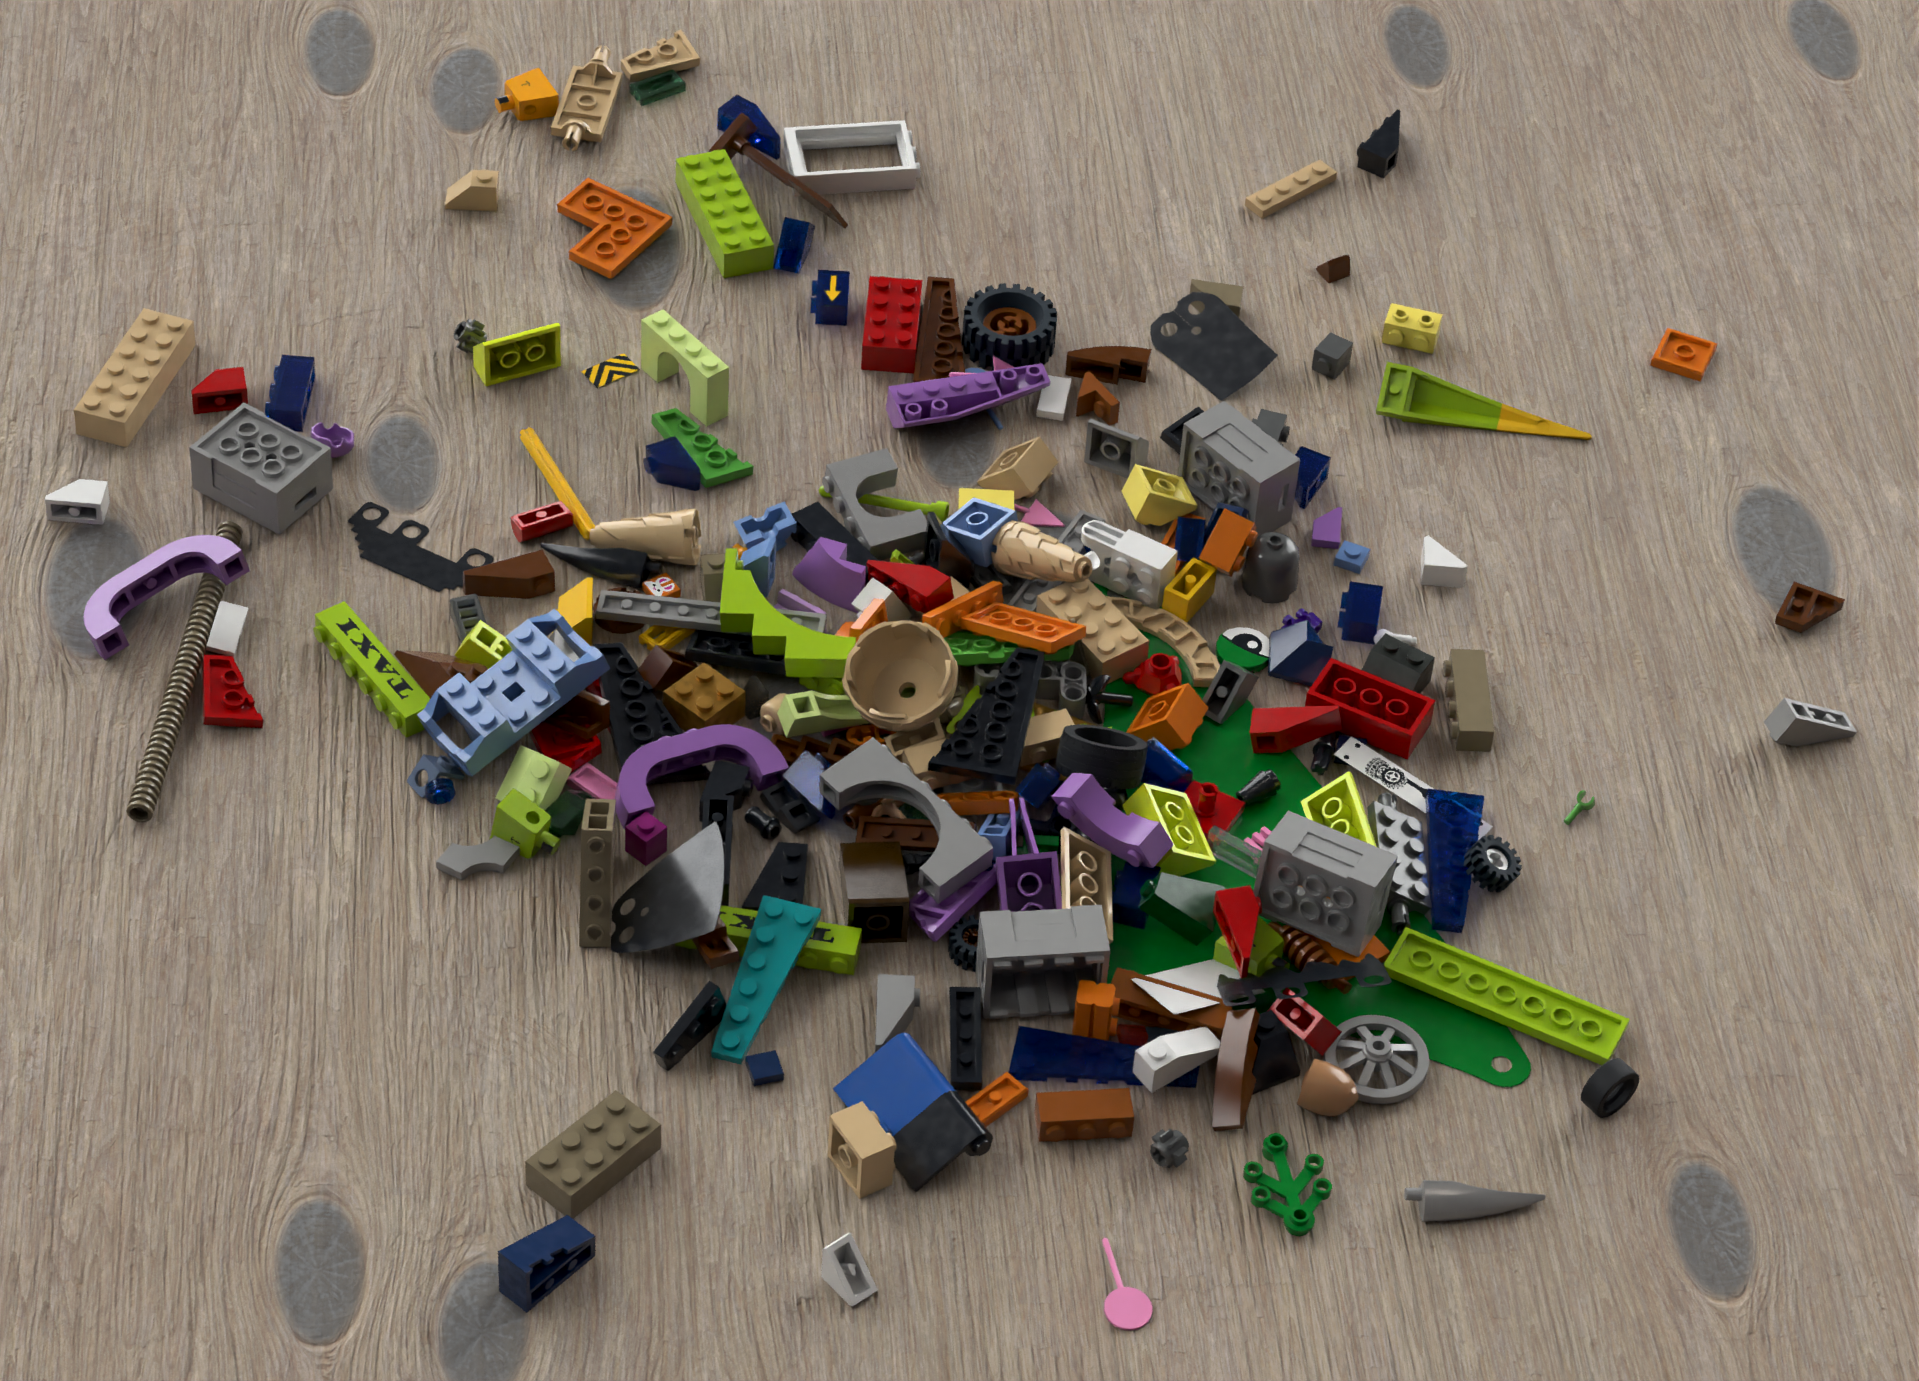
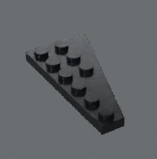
M622 642L593 644L604 655L610 667L598 680L602 698L610 701L609 728L619 772H621L629 756L640 747L657 741L661 737H672L683 732L661 699L657 700L652 692L653 688L650 683L644 681L638 672L637 664ZM701 764L658 776L646 785L708 780L711 772L706 765L703 766Z

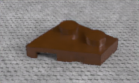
M1793 582L1776 616L1775 624L1802 633L1842 610L1845 599Z

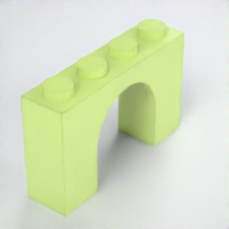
M664 309L642 319L641 369L658 383L678 373L680 363L690 384V412L706 427L727 417L729 367Z

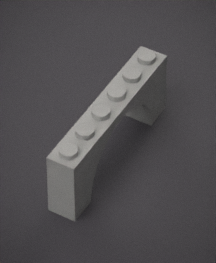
M874 737L820 774L819 792L838 810L860 800L887 798L912 805L926 815L936 829L939 842L929 860L919 868L918 885L938 904L992 866L993 846L991 842L973 830L968 820L960 818L946 800H941L934 794L931 787L925 781H920L906 763H901L893 756L891 750L886 745H881Z

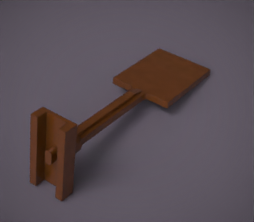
M741 112L710 148L709 152L725 149L730 160L737 152L740 155L747 156L786 186L796 189L803 199L844 229L848 226L831 203L751 146V143L747 140L757 130V127L744 113Z

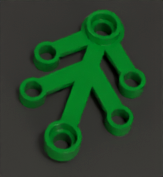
M1273 1133L1264 1139L1262 1155L1268 1161L1274 1162L1279 1181L1263 1173L1262 1165L1254 1161L1245 1164L1243 1177L1249 1183L1260 1185L1255 1187L1251 1194V1203L1255 1207L1264 1208L1283 1218V1224L1291 1235L1304 1236L1313 1229L1315 1224L1313 1212L1323 1200L1330 1197L1332 1184L1325 1178L1316 1179L1313 1183L1312 1194L1301 1205L1299 1195L1313 1177L1322 1172L1324 1159L1318 1154H1309L1305 1158L1303 1170L1293 1180L1286 1159L1288 1142L1283 1135ZM1249 1171H1255V1172H1257V1173H1256V1174H1252V1173H1250ZM1271 1192L1284 1198L1287 1206L1271 1199ZM1256 1196H1264L1265 1198L1260 1199Z

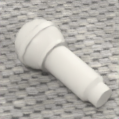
M1386 629L1376 631L1373 638L1376 644L1386 633L1408 645L1416 646L1417 644L1416 637L1393 634Z

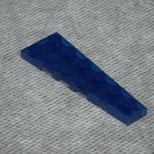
M1428 788L1425 795L1432 930L1462 933L1472 879L1471 875H1468L1466 872L1469 867L1464 866V861L1466 860L1464 856L1478 841L1484 796Z
M1019 1026L1009 1074L1021 1081L1047 1082V1078H1065V1082L1078 1083V1079L1096 1080V1084H1108V1081L1116 1080L1124 1081L1127 1085L1143 1086L1144 1084L1133 1073L1135 1050L1142 1046ZM1200 1065L1166 1084L1164 1087L1196 1088Z

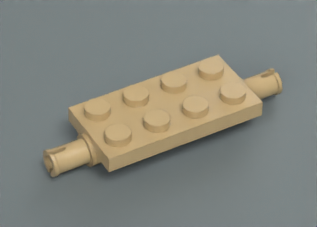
M602 45L597 46L593 58L585 66L572 67L551 126V135L563 137L562 144L566 150H570L571 144H573L572 151L577 150L580 139L590 142L602 141L622 83V72L612 71L608 67L607 62L611 51L606 46H604L602 52Z

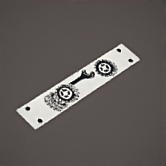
M1352 736L1334 754L1472 844H1475L1481 837L1485 836L1493 827Z

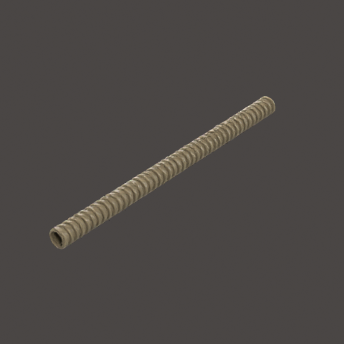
M231 521L222 522L218 526L216 536L226 538L239 547L243 534L242 528ZM203 573L161 706L159 707V712L146 747L142 765L140 766L127 806V815L138 822H147L153 816L201 661L203 660L216 612L225 591L226 585L217 576L210 573Z

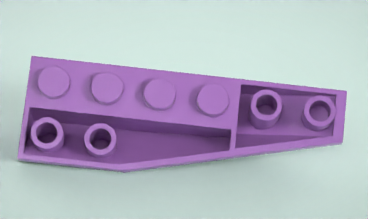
M1043 363L888 386L886 411L893 428L951 421L1020 399L1050 386L1051 381Z

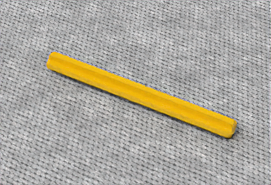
M531 427L522 429L520 431L521 441L558 499L572 512L573 522L583 538L589 540L590 530L595 529V524L534 429Z

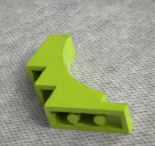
M726 548L720 603L721 632H752L754 654L785 655L786 677L843 678L847 656L856 644V637L825 634L799 625L785 617L761 594L753 579L751 570H744L743 560H738L737 548Z

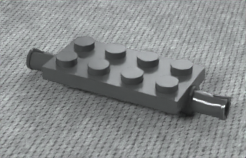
M1385 792L1379 795L1378 802L1373 801L1367 807L1368 821L1376 846L1398 855L1386 905L1387 911L1391 915V930L1393 933L1396 932L1398 935H1401L1405 927L1411 929L1408 913L1416 911L1425 915L1432 908L1422 822L1414 817L1398 812L1396 796L1394 794L1391 796L1390 792Z

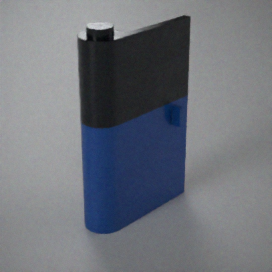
M907 1032L900 1033L889 1040L833 1088L847 1107L863 1101L870 1111H874L877 1114L881 1127L895 1139L897 1146L894 1152L895 1167L915 1192L919 1191L964 1151L969 1156H981L991 1148L993 1136Z

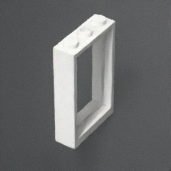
M905 120L784 128L783 149L789 174L818 195L916 189V178H920L919 162L915 163L916 148L912 146V131L907 130ZM897 144L902 166L807 172L802 150ZM792 188L794 196H801L796 189Z

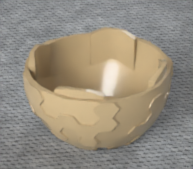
M908 620L884 621L866 630L859 636L857 643L847 656L842 683L845 694L863 719L884 730L907 732L931 724L944 713L951 703L957 688L958 666L949 644L942 637L940 631L926 622L921 623ZM907 687L916 689L915 694L910 698H903L901 696L902 691Z

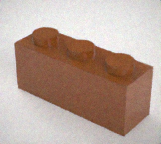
M1129 1088L1036 1093L1034 1114L1039 1142L1132 1137L1134 1112Z

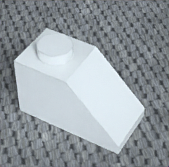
M79 479L46 495L47 520L103 525L110 502L108 482Z
M873 577L851 603L858 611L856 615L858 618L874 598L885 600L888 622L908 620L912 616L896 594Z

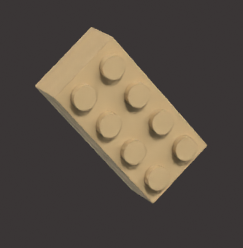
M1086 579L1084 582H1065L1037 595L1036 613L1066 621L1074 618L1077 624L1086 626V637L1082 638L1081 642L1090 676L1093 679L1100 675L1111 676L1109 684L1123 677L1124 673L1134 671L1137 666L1148 659L1149 640L1089 579Z

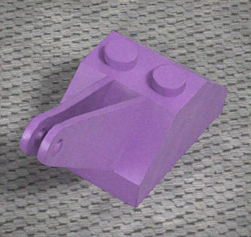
M1023 797L1019 798V807L1028 854L1017 855L1014 799H1009L1012 856L996 857L999 911L1010 910V912L1062 909L1057 851L1039 853Z

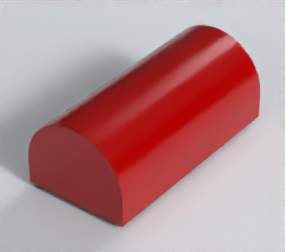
M562 501L510 517L513 533L520 543L573 526V514Z

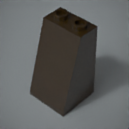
M900 841L840 843L839 867L845 926L862 928L861 943L907 942L910 901Z

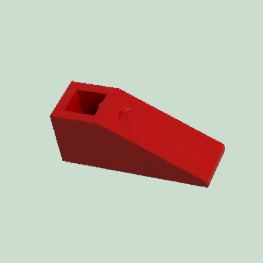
M868 560L866 562L869 581L872 577L891 589L900 600L909 604L918 612L921 611L925 614L950 602L954 598L951 578L931 566Z
M1339 705L1253 708L1250 726L1253 753L1284 752L1341 730L1342 720Z

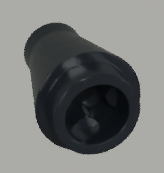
M1270 769L1265 772L1261 770L1241 790L1236 792V797L1245 802V807L1250 804L1276 796L1277 791L1281 789V784L1273 771Z

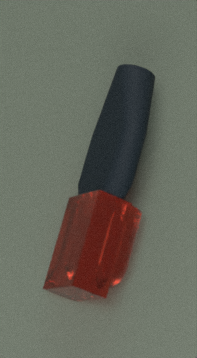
M1118 1024L1116 1030L1119 1044L1131 1047H1142L1159 1036L1181 1032L1167 1028H1145V1025Z

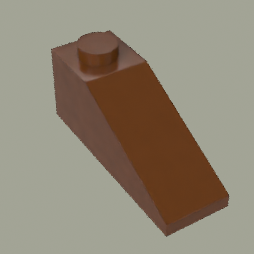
M542 549L463 571V592L465 595L477 594V596L530 599L555 592V571Z

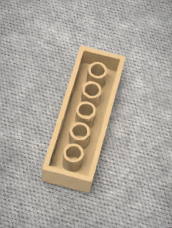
M143 308L75 407L76 434L128 447L196 346L194 321Z

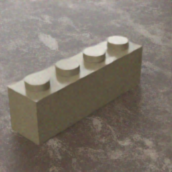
M1450 649L1449 660H1444L1443 676L1448 677L1445 685V696L1451 700L1448 702V718H1453V721L1450 723V738L1455 739L1456 751L1490 752L1494 736V725L1485 650Z

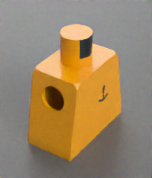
M535 68L506 80L504 83L505 95L495 98V106L499 113L511 110L519 121L555 116L559 106V94L540 68Z

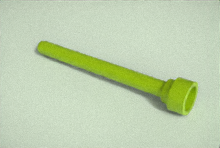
M823 486L819 488L821 496L832 498L831 494L827 493ZM869 493L858 499V503L906 512L921 509L923 515H928V512H934L942 522L948 519L950 505L949 502L938 500L930 505Z

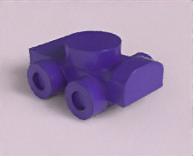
M1301 608L1295 614L1298 619L1295 620L1291 615H1287L1282 621L1284 626L1281 627L1282 629L1308 620L1315 632L1318 633L1322 628V621L1313 612L1307 613L1306 610Z

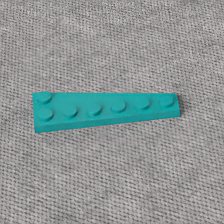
M763 895L711 1050L712 1058L740 1065L743 1063L760 1031L761 1024L765 1022L771 1011V1006L778 993L780 994L791 969L793 970L798 961V956L803 946H806L821 918L820 908Z

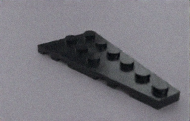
M1016 648L1000 668V673L996 679L987 685L982 697L977 698L957 724L956 731L949 739L944 741L936 757L933 756L928 762L929 771L1015 785L1042 673L1045 652Z

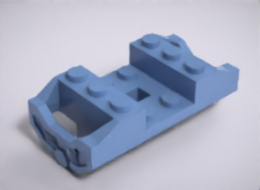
M555 608L547 614L527 619L505 637L512 651L470 683L462 674L457 673L434 692L424 710L417 714L424 729L445 753H448V757L466 775H475L610 669L604 655L596 647L590 646L579 636ZM554 630H557L579 659L573 662L547 636ZM447 713H450L464 727L472 741L466 748L460 749L436 724Z

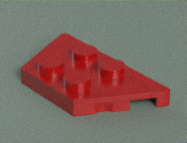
M564 714V715H560L559 717H571V716H569V715H567V714ZM541 722L528 732L539 753L572 768L571 772L602 753L601 742L597 735L586 740L546 722ZM585 724V725H580V726H583V727H585V728H588V727L591 726V725Z

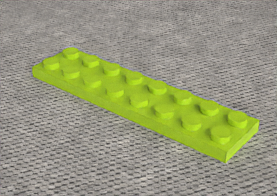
M1405 927L1383 964L1389 977L1599 1065L1610 1061L1630 1021L1629 1018Z

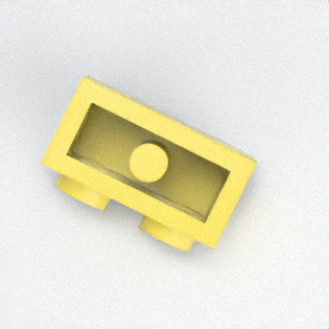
M1391 303L1384 323L1381 343L1433 354L1440 332L1442 314Z

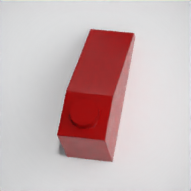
M1250 885L1216 891L1213 913L1241 978L1247 977L1258 915L1262 913L1261 900L1258 896L1254 895Z

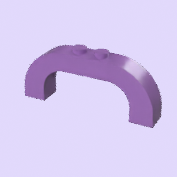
M196 535L176 540L163 546L101 585L91 596L85 607L83 616L85 627L96 651L106 660L129 646L119 622L132 608L181 578L194 573L213 574L225 585H228L249 572L250 569L242 550L226 538L215 535Z
M731 724L689 729L683 734L661 737L657 741L640 747L629 756L622 767L615 791L616 813L623 829L646 811L653 816L655 804L646 786L649 781L658 776L715 760H725L750 767V777L754 781L757 791L767 789L785 780L789 766L779 749L765 736L752 729Z

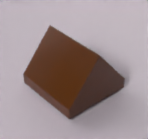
M1346 254L1317 266L1316 270L1328 284L1350 276V257Z

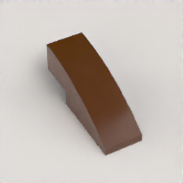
M1099 346L1069 351L1067 353L1065 375L1084 378V374L1090 371L1100 382L1117 385L1119 378L1146 383L1150 369L1152 349L1129 346Z

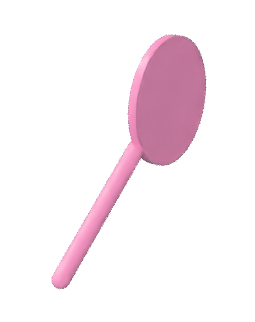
M1103 1238L1102 1243L1118 1288L1113 1290L1105 1300V1316L1112 1325L1119 1329L1128 1331L1140 1329L1151 1319V1301L1142 1291L1123 1286L1109 1240Z

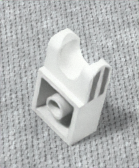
M1092 520L1083 525L1081 541L1085 546L1093 550L1084 555L1091 560L1093 568L1092 574L1088 579L1127 598L1140 601L1142 605L1157 610L1163 603L1164 589L1175 577L1178 551L1130 529L1124 532L1102 521Z

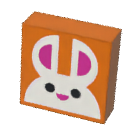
M667 573L642 582V590L646 595L673 598L681 596V589Z

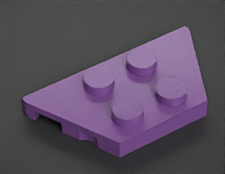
M994 864L991 871H983L939 904L921 889L909 900V916L932 941L936 942L997 883L996 864Z

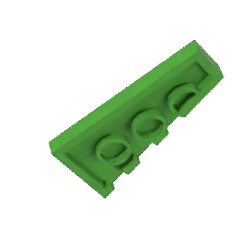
M677 408L652 414L651 423L705 488L753 475L754 466L748 461L741 462L737 459V453L732 449L725 450L718 444V439L713 435L702 433L700 426Z

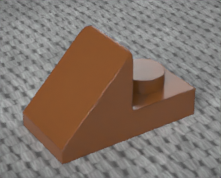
M1090 371L1086 372L1078 394L1076 416L1079 417L1094 410L1096 415L1102 418L1109 426L1118 423L1120 402Z

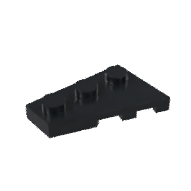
M778 842L743 903L742 909L758 911L763 895L803 904L808 844Z
M708 981L656 1047L653 1054L659 1066L669 1071L722 1021L727 1004L719 986Z

